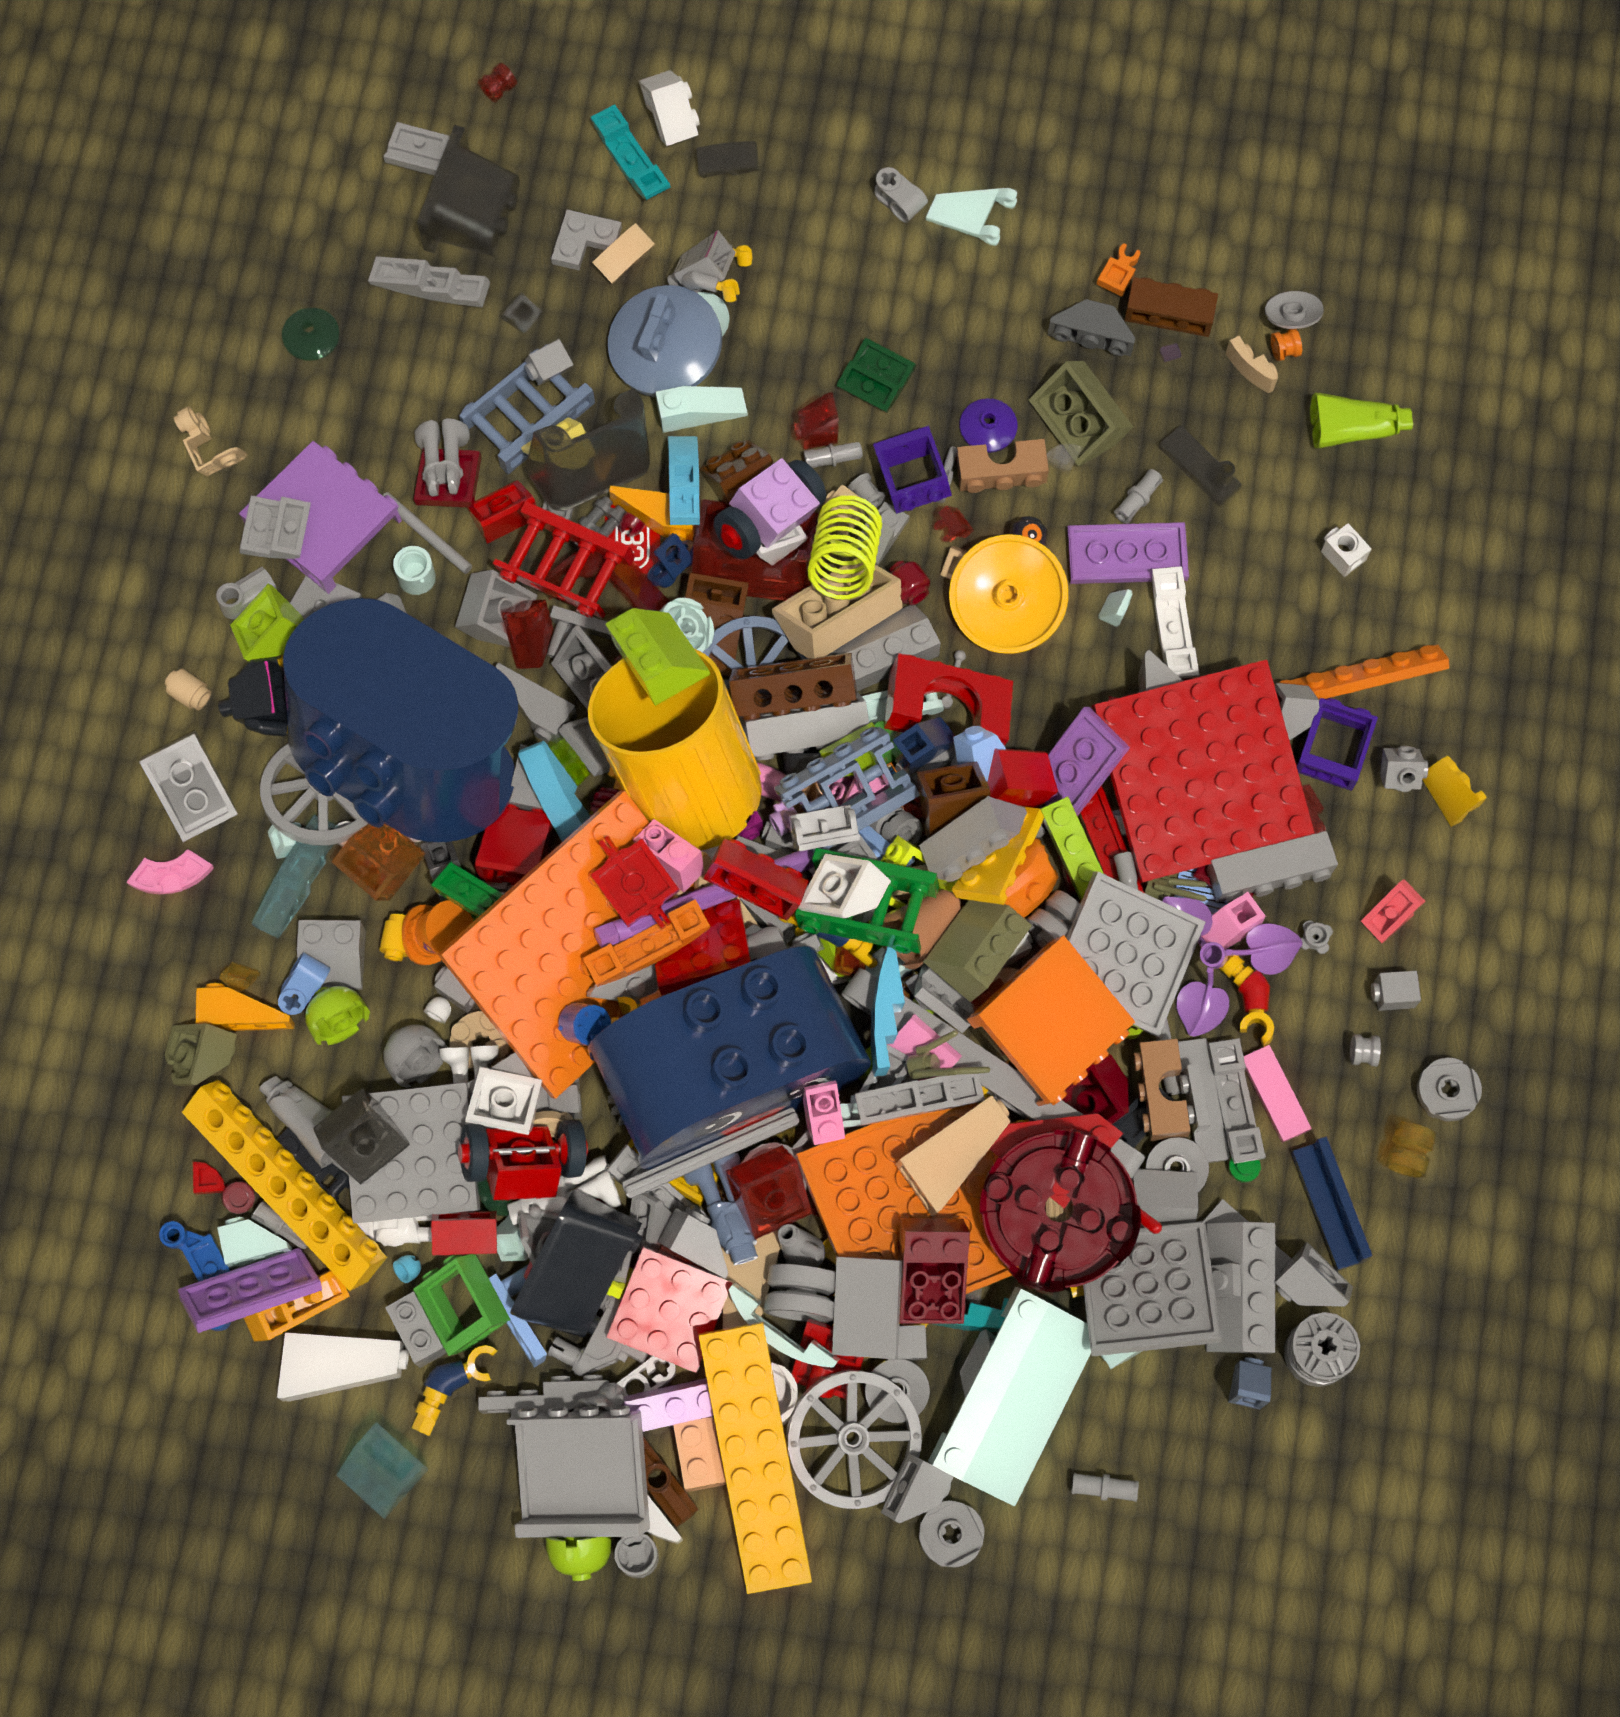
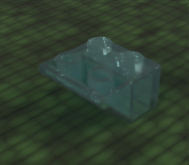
M376 1422L354 1446L337 1476L385 1519L428 1471V1468Z

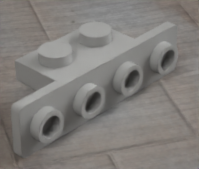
M1203 1038L1178 1042L1182 1067L1179 1085L1181 1093L1186 1096L1189 1124H1191L1194 1142L1204 1151L1208 1163L1226 1161L1230 1156L1208 1041Z

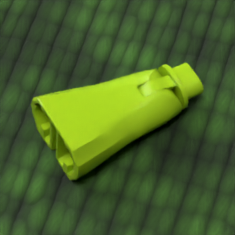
M1314 393L1311 398L1310 418L1312 426H1314L1312 436L1314 447L1317 449L1353 441L1381 439L1400 433V430H1412L1413 428L1411 408H1400L1398 404L1392 406L1387 403L1354 400L1323 393Z

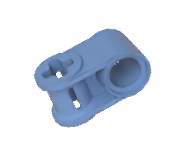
M303 952L281 987V993L278 998L280 1009L289 1015L301 1013L314 993L324 983L330 972V967Z

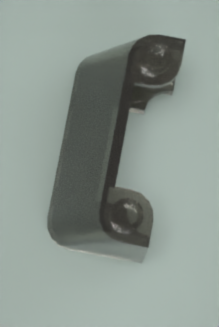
M635 388L620 394L616 398L614 409L619 419L571 439L563 428L554 425L546 426L533 432L525 471L552 509L556 511L569 510L609 492L610 486L620 487L647 473L650 465V452L643 400Z

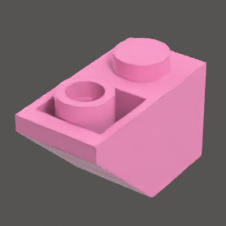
M655 819L633 839L634 844L640 839L644 840L682 892H685L705 872L701 851Z
M1249 892L1217 911L1212 916L1211 930L1201 937L1206 943L1216 942L1227 949L1246 938L1248 932L1254 927L1261 925L1266 916Z
M836 1080L804 1087L803 1105L806 1124L814 1145L845 1139Z

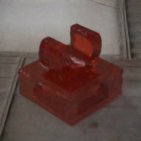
M947 505L938 512L943 520L935 523V530L941 531L945 526L949 529L948 534L943 537L944 542H952L957 536L966 538L974 531L958 508Z

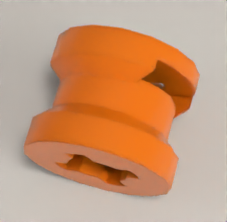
M1288 329L1284 334L1279 332L1271 334V348L1277 361H1282L1286 356L1290 355L1293 357L1302 355V342L1297 329Z

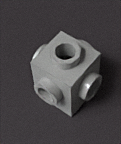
M1411 746L1383 748L1380 777L1384 788L1396 789L1402 792L1421 789L1422 779L1427 778L1428 761L1423 759L1420 749Z

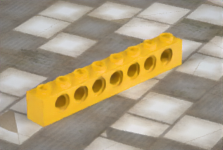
M217 1080L201 1086L182 1111L185 1117L349 1291L367 1283L387 1258L380 1250L378 1244L371 1240L358 1227L357 1223L353 1224L352 1218L339 1207L336 1200L321 1188L310 1173L302 1168L292 1153L284 1149L274 1138L272 1132L253 1116L251 1110L232 1094L231 1089L227 1085Z

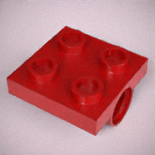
M809 1318L800 1346L807 1349L810 1343L815 1340L832 1353L833 1326ZM835 1355L840 1360L834 1367L812 1365L796 1359L792 1375L796 1383L806 1386L807 1390L814 1383L830 1374L846 1370H861L864 1357ZM847 1384L834 1387L820 1397L832 1398L837 1396L846 1399Z

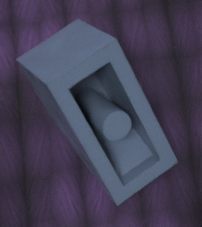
M1245 1358L1244 1362L1239 1361L1236 1363L1228 1403L1259 1410L1270 1403L1272 1368L1263 1366L1264 1361L1255 1358Z

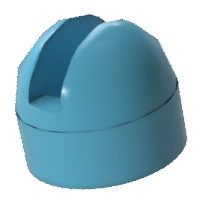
M405 1255L394 1261L393 1269L396 1276L402 1282L409 1283L420 1273L421 1263L419 1260L415 1261V1256Z

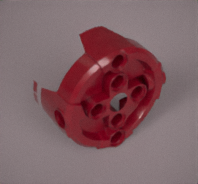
M1071 1128V1130L1055 1129L1052 1132L1033 1135L1014 1145L1002 1157H998L986 1176L980 1198V1214L983 1217L987 1238L996 1255L1009 1268L1008 1271L1019 1282L1031 1287L1029 1289L1034 1288L1037 1291H1045L1041 1293L1051 1294L1064 1291L1065 1288L1077 1287L1092 1282L1105 1275L1118 1262H1123L1131 1254L1136 1244L1141 1226V1209L1137 1203L1133 1182L1124 1165L1111 1152V1148L1098 1139V1136ZM1056 1178L1061 1188L1070 1190L1067 1196L1074 1205L1072 1216L1064 1222L1052 1221L1045 1212L1047 1199L1055 1194L1052 1189Z

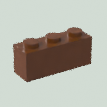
M1133 277L1124 321L1209 337L1213 325L1218 293L1211 292L1205 288L1193 289L1183 287L1178 283L1156 282L1147 277Z

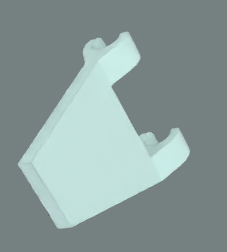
M997 188L936 194L926 216V221L978 237L987 244L996 246L1000 240V229L993 225L984 224L995 201L1006 208H1014L1017 203V192L1011 188Z

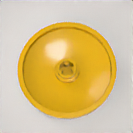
M1013 534L999 535L981 541L962 557L952 575L949 600L957 625L972 642L991 652L1018 654L1042 645L1057 631L1067 611L1069 589L1067 578L1060 562L1048 548L1036 540L1025 536Z

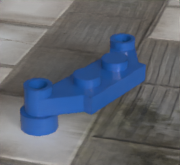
M175 1221L167 1222L161 1227L159 1232L161 1242L168 1248L183 1251L199 1282L231 1271L225 1265L223 1254L211 1234L203 1237L187 1231L180 1223ZM176 1233H180L179 1238L176 1241H172L173 1236ZM231 1322L212 1328L211 1330H226L230 1326Z

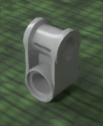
M887 167L878 172L876 177L877 185L874 192L876 198L889 208L898 219L908 223L928 203L926 195L894 168Z

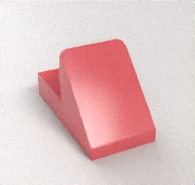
M1403 879L1361 922L1383 943L1414 916V912L1426 901Z

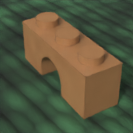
M1045 440L1016 441L1013 453L1014 459L1007 464L993 462L988 456L986 444L957 447L956 466L960 491L978 493L989 488L1008 490L1013 486L1038 487L1043 483H1047L1049 468Z
M1178 1039L1142 1042L1139 1045V1052L1134 1053V1065L1136 1071H1141L1143 1083H1138L1140 1102H1145L1147 1111L1146 1114H1142L1144 1133H1150V1141L1165 1140L1172 1137H1188L1190 1124L1186 1100L1170 1101L1163 1097L1159 1090V1083L1163 1079L1180 1076L1182 1067Z

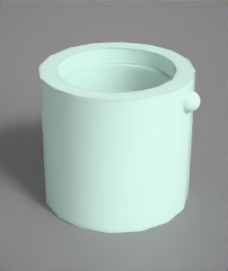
M419 546L403 547L396 554L393 567L400 587L411 595H420L429 591L436 579V573L429 553Z

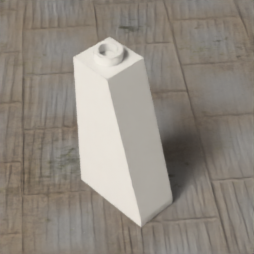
M285 1333L277 1398L290 1402L400 1378L402 1369H407L409 1352L404 1350L405 1345L401 1341Z

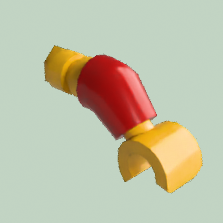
M1228 956L1226 963L1219 969L1229 978L1232 976L1235 978L1233 982L1239 987L1238 991L1242 994L1244 1010L1249 1013L1241 1021L1240 1033H1247V1028L1253 1023L1263 1025L1266 1033L1262 1036L1261 1043L1263 1047H1266L1272 1041L1274 1034L1273 1021L1264 1013L1268 1011L1270 985L1261 972L1258 970L1254 971L1250 966H1243L1244 961L1239 956Z

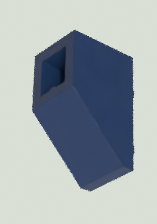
M941 717L917 723L893 739L894 748L891 752L908 775H911L954 746L953 737L955 735Z

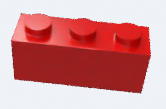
M724 838L703 879L788 921L800 906L809 881L802 878L803 875L799 871L789 867L784 869L775 864L771 857L762 853L755 854L747 850V847L740 841Z

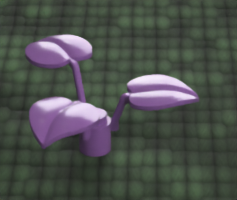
M1170 896L1164 897L1162 901L1206 922L1198 942L1202 946L1200 951L1201 961L1208 966L1207 986L1201 982H1191L1181 989L1177 997L1178 1014L1190 1036H1199L1213 1030L1224 1020L1228 1013V994L1223 989L1212 988L1214 969L1222 967L1226 963L1228 956L1251 955V963L1256 970L1263 974L1274 975L1281 973L1292 963L1303 944L1301 938L1286 927L1276 924H1261L1251 929L1247 934L1246 940L1250 949L1226 950L1219 943H1206L1201 937L1211 930L1213 922L1212 914L1203 902L1190 898Z

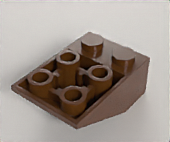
M690 573L685 598H690L704 607L702 611L707 618L711 617L715 631L732 620L743 618L749 583ZM741 630L728 634L716 644L734 660L736 659ZM710 653L709 658L716 664L721 676L730 678L732 670Z

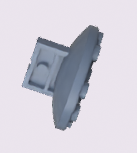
M673 285L653 287L640 292L628 300L615 316L608 336V353L612 366L618 376L633 390L652 397H656V391L682 386H697L716 365L722 347V329L712 306L698 293L685 287Z

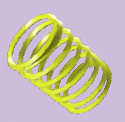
M839 496L830 499L823 505L818 515V524L808 566V578L813 587L824 596L836 600H850L864 594L870 588L873 581L882 529V517L877 508L866 499L857 496ZM841 505L854 506L866 512L872 521L864 514L852 509L830 510ZM838 514H852L864 520L870 529L862 522L851 518L837 517L830 520L827 519ZM838 522L851 523L864 530L869 538L861 531L851 527L834 526L827 529L826 527ZM848 531L858 535L864 541L861 542L847 535H830L829 533ZM839 540H847L852 543H845ZM832 553L841 557H856L858 559L855 561H841L832 558L828 554ZM821 557L841 566H855L861 563L863 565L855 569L841 570L831 567ZM818 563L828 571L838 574H855L861 571L863 572L860 575H857L852 578L840 579L825 573L820 568ZM817 573L823 576L825 579L837 583H853L858 580L861 581L858 584L852 585L850 587H836L828 585L826 582L821 580ZM818 584H820L826 589L833 590L836 592H851L859 588L861 589L849 595H836L827 592Z

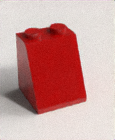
M508 804L501 816L485 829L475 863L480 880L498 883L503 881L515 885L549 854L554 827L544 810L531 809L530 812L519 810V807Z

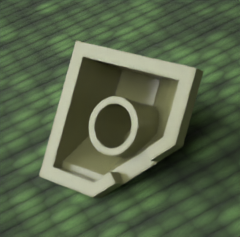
M207 1023L173 1025L165 1051L166 1062L172 1065L174 1073L171 1075L173 1084L177 1086L197 1085L229 1065L235 1053L237 1034Z

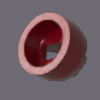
M626 511L620 520L619 528L622 533L626 528H629L630 532L627 536L634 537L642 531L646 524Z

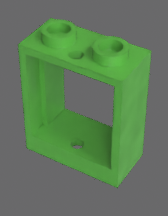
M476 1254L452 1255L443 1261L444 1267L441 1269L436 1268L423 1275V1282L413 1289L448 1356L469 1350L511 1320ZM459 1273L483 1316L465 1330L441 1287Z

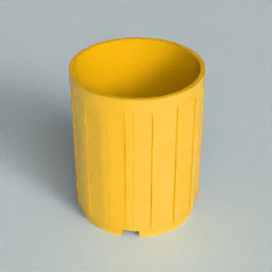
M695 649L711 675L655 706L623 658L612 666L598 681L588 705L589 725L622 790L631 797L649 823L653 819L657 820L700 851L719 846L724 838L727 840L734 838L747 826V818L754 811L757 812L762 793L761 771L718 667L706 654Z

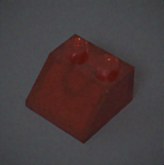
M783 1145L725 1170L733 1198L755 1240L780 1229L785 1224H791L812 1214L798 1162Z

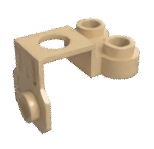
M189 406L178 411V415L174 417L179 430L182 433L187 431L190 435L183 442L196 470L208 477L223 468H229L248 456L245 451L234 447L214 456L211 461L204 463L197 447L212 439L209 434L211 432L206 419L200 412L195 414Z

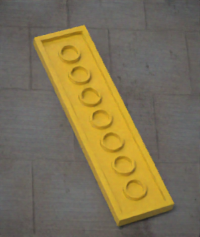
M764 1322L700 1333L699 1340L747 1594L812 1582L811 1570Z

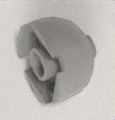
M418 1024L405 1026L390 1035L383 1051L384 1065L398 1085L406 1088L411 1087L408 1083L415 1080L421 1084L435 1074L443 1064L439 1049L447 1048V1045L436 1032L428 1027Z

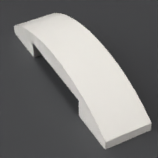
M1182 566L1152 569L1156 620L1164 664L1181 679L1199 677L1195 647L1193 648L1185 603L1186 589Z

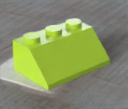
M632 608L605 623L616 648L655 706L711 675L670 613Z

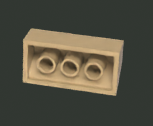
M863 563L858 564V565H855V566H842V567H840L839 569H841V570L855 569V568H857V567L862 566ZM875 565L870 588L859 597L850 600H836L824 596L811 585L772 608V614L797 652L808 659L824 657L903 608L900 597L901 579ZM863 571L855 574L832 572L829 575L840 579L852 578L860 575ZM825 578L821 579L828 585L836 587H850L861 581L837 583ZM818 584L827 592L836 595H849L861 589L859 588L851 592H836L833 590L826 589L820 584Z

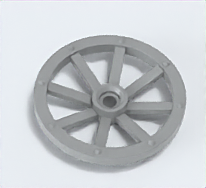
M289 743L281 748L267 764L260 784L262 805L272 825L290 839L310 845H333L349 841L361 835L372 826L359 816L355 810L354 803L338 793L330 797L322 795L309 784L306 778L274 784L278 773L286 763L305 775V772L296 763ZM308 789L284 816L276 809L272 795ZM314 798L318 800V831L308 830L292 824ZM335 799L356 821L338 829L328 830V801Z
M846 1370L820 1379L803 1393L789 1418L786 1443L792 1470L801 1484L811 1494L832 1506L860 1509L877 1505L888 1499L909 1453L919 1458L922 1434L916 1409L901 1388L876 1373L863 1370ZM857 1383L874 1385L886 1391L887 1394L857 1422ZM843 1384H847L846 1422H842L818 1399L828 1390ZM896 1401L904 1414L908 1430L868 1431L867 1428ZM810 1407L814 1408L836 1429V1433L799 1437L802 1422ZM850 1432H855V1439L852 1442H847V1435ZM908 1441L904 1460L897 1472L869 1447V1442ZM837 1444V1447L812 1478L804 1466L800 1448ZM845 1453H847L851 1495L833 1493L821 1486ZM861 1453L890 1479L880 1488L862 1495L858 1455Z

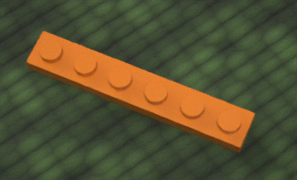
M1438 644L1426 645L1420 649L1397 652L1392 656L1368 659L1363 663L1339 666L1334 670L1311 673L1305 677L1282 680L1279 683L1309 686L1318 699H1327L1449 669V658Z

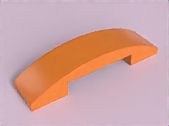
M696 899L669 912L668 916L672 923L669 926L665 924L666 928L661 930L658 924H655L615 946H612L610 943L584 957L583 960L597 987L647 968L678 951L707 931L710 925Z

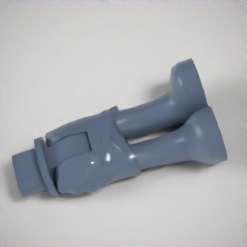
M733 1153L712 1163L716 1174L721 1179L728 1202L721 1201L711 1164L683 1175L688 1185L699 1186L707 1204V1211L712 1221L711 1227L716 1229L719 1242L724 1248L725 1253L731 1255L733 1264L736 1266L757 1259L758 1255L754 1247L757 1244L754 1222L748 1208L747 1199L742 1197L736 1172L741 1167L739 1154Z

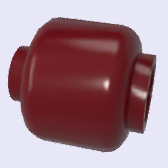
M902 560L890 568V574L901 579L900 597L902 604L916 605L928 596L930 579L917 562H904Z

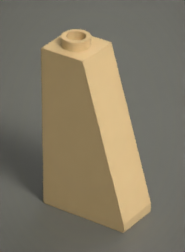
M993 1096L989 1097L902 1157L895 1164L931 1216L937 1214L946 1205L1011 1122L1008 1118L1009 1111L1002 1101H996Z
M754 1224L757 1244L754 1247L758 1255L757 1259L735 1266L731 1255L726 1254L723 1247L722 1252L728 1270L726 1279L731 1280L733 1284H739L762 1301L755 1310V1313L763 1318L765 1296L769 1294L771 1286L767 1283L769 1266L778 1263L781 1246L778 1238L779 1230ZM728 1293L723 1306V1329L748 1325L737 1310L730 1293Z

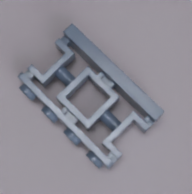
M881 727L866 729L857 740L837 746L831 755L824 759L817 758L807 764V769L798 774L792 773L780 780V784L774 787L776 793L781 798L782 804L788 809L800 803L804 813L821 810L828 806L832 808L837 807L838 804L829 785L853 772L862 793L840 806L849 804L851 809H854L858 831L920 796L916 786L911 783L908 773L903 769L891 775L882 754L893 749L894 745L890 741L889 733ZM869 751L875 765L862 772L858 762L854 759ZM882 775L886 785L890 788L875 796L868 783ZM817 782L823 795L809 803L804 792L801 790ZM834 845L820 847L819 849L827 850L833 847Z

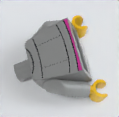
M718 230L681 256L674 273L668 276V283L673 286L685 287L696 293L704 289L715 293L719 290L722 291L723 299L726 302L736 301V295L740 294L737 281L734 279L720 281L725 279L734 257H737V264L739 266H750L752 264V250L747 245L738 246L736 249L732 248V245L727 242Z

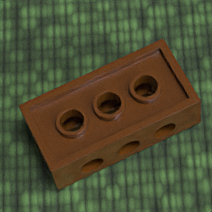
M852 653L732 669L729 680L733 705L738 717L742 716L743 720L757 719L761 717V713L772 712L773 716L786 715L791 713L790 709L803 708V711L807 712L821 709V705L833 704V707H845L851 705V701L856 700L857 697ZM825 680L831 684L829 686H821L818 682ZM797 685L801 689L791 690L788 688V686ZM766 689L770 694L763 695L758 690Z

